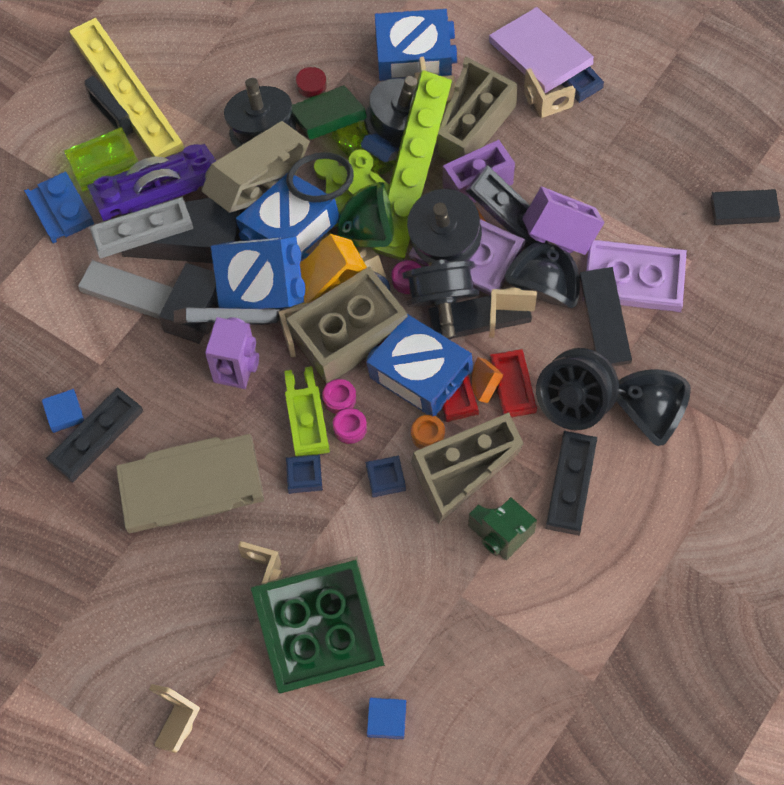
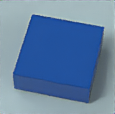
M74 389L42 399L50 429L53 433L81 424L85 420Z
M370 698L367 737L404 739L406 700Z

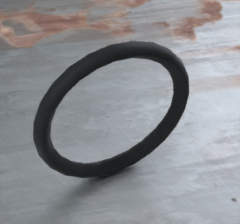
M325 152L314 153L299 159L292 165L288 171L286 182L289 191L297 198L308 202H324L335 199L348 190L354 178V171L351 164L340 155ZM331 159L341 163L346 168L347 178L344 184L338 190L326 195L310 196L298 191L293 184V177L297 169L313 160Z

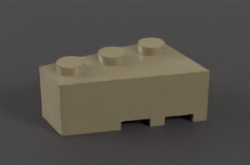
M465 56L460 77L455 84L453 97L448 104L438 132L439 156L452 162L484 147L515 109L517 83Z
M281 121L212 163L206 172V180L202 192L229 213L249 207L285 176L294 163L304 157L310 141Z
M510 413L413 452L411 464L439 524L519 454L524 443Z

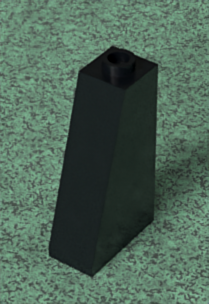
M211 198L185 202L193 229L122 251L121 253L123 257L213 264L212 245L241 240L236 218L245 211V208L229 213Z

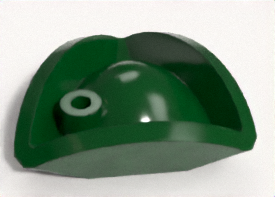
M383 182L371 184L360 189L349 198L341 210L337 224V234L340 237L352 240L355 247H387L393 240L394 225L391 206Z

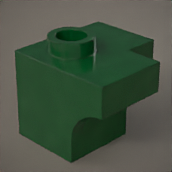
M512 497L502 506L495 509L484 508L478 504L469 513L468 527L483 539L482 544L495 556L501 555L506 561L535 533L537 519Z

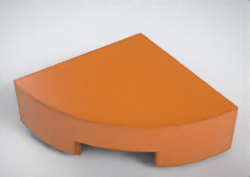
M480 357L477 358L473 368L472 388L479 401L488 403L503 374L489 361Z

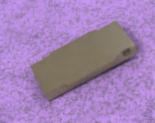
M251 434L220 440L218 437L151 452L146 455L145 459L116 466L125 528L129 534L223 513L234 508L265 501Z

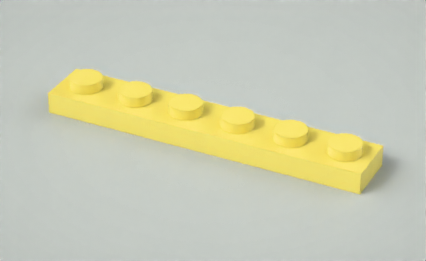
M94 18L70 30L71 38L107 91L129 114L133 129L152 157L165 158L184 150L183 142L98 20Z

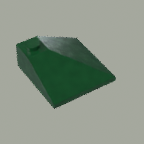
M358 556L324 564L251 587L279 694L385 666Z

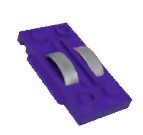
M205 143L201 145L193 144L184 148L182 152L165 158H145L134 164L128 171L114 176L100 177L94 183L87 185L104 222L112 219V216L140 211L196 191L198 187L204 186L206 172L211 164L216 162V159Z

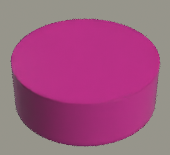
M410 260L401 261L396 264L391 274L394 288L400 293L410 294L409 282L403 279L402 273L420 268L421 266Z
M332 380L323 389L324 406L334 414L346 408H353L356 404L355 388L347 380Z
M346 408L339 411L333 419V431L336 438L346 444H353L362 440L367 432V422L364 414L354 408Z

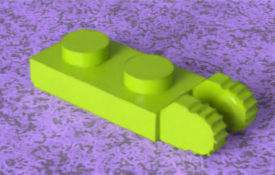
M312 366L305 367L304 377L308 388L295 390L294 386L296 383L292 370L284 371L287 386L285 396L296 457L329 453L318 386L315 385Z

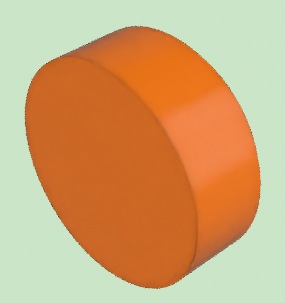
M423 415L417 418L411 427V438L414 445L422 449L444 440L445 426L443 422L432 415Z

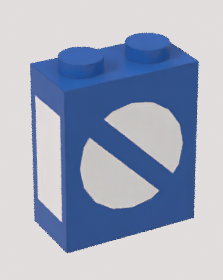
M447 9L375 13L379 81L394 78L405 79L407 76L414 77V73L419 72V57H424L427 72L439 76L452 75V64L457 63V47L450 44V39H455L454 21H448Z
M286 174L236 218L240 231L239 237L241 241L296 236L297 245L300 247L302 256L338 223L339 213L335 199L324 202H308L294 196L288 189ZM294 175L293 184L298 191L310 196L327 194Z
M296 236L226 242L211 246L219 308H283L305 302L306 288L300 269L301 250L297 245Z
M410 315L387 336L380 346H376L371 350L366 361L369 376L372 380L422 412L432 416L438 414L447 399L449 400L463 383L465 377L469 376L473 371L472 353Z

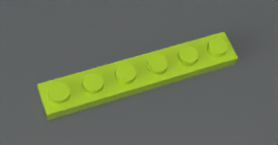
M422 70L419 74L387 192L394 225L393 240L387 247H372L374 252L400 261L405 259L410 240L407 228L408 216L411 208L421 198L452 83L451 79Z

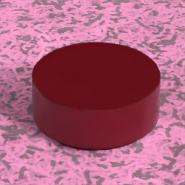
M317 67L302 69L296 76L298 92L307 98L324 93L327 88L325 73Z

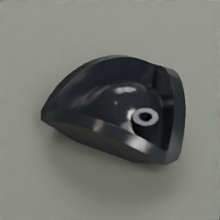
M538 241L531 244L516 257L506 271L505 278L509 284L523 291H536L537 298L569 308L575 307L578 303L580 276L577 265L567 251L560 249L555 244L546 241L544 243Z
M660 369L638 371L618 380L619 394L616 400L654 445L661 446L666 444L678 427L688 406L691 394L689 382L674 372Z

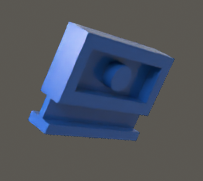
M66 171L37 184L38 187L31 191L29 189L24 190L52 243H56V239L64 235L68 237L94 224L88 209Z

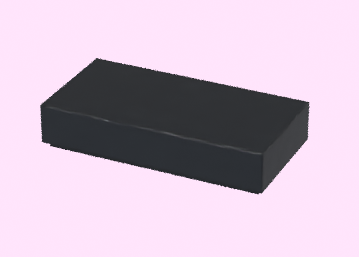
M93 75L86 79L84 85L89 100L122 137H127L133 133L129 114Z
M776 189L712 192L710 199L715 225L779 222L780 210Z

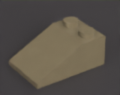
M369 266L292 314L286 320L292 339L327 384L357 366L408 315Z

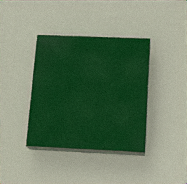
M345 85L292 105V115L296 123L311 140L367 118L365 108Z

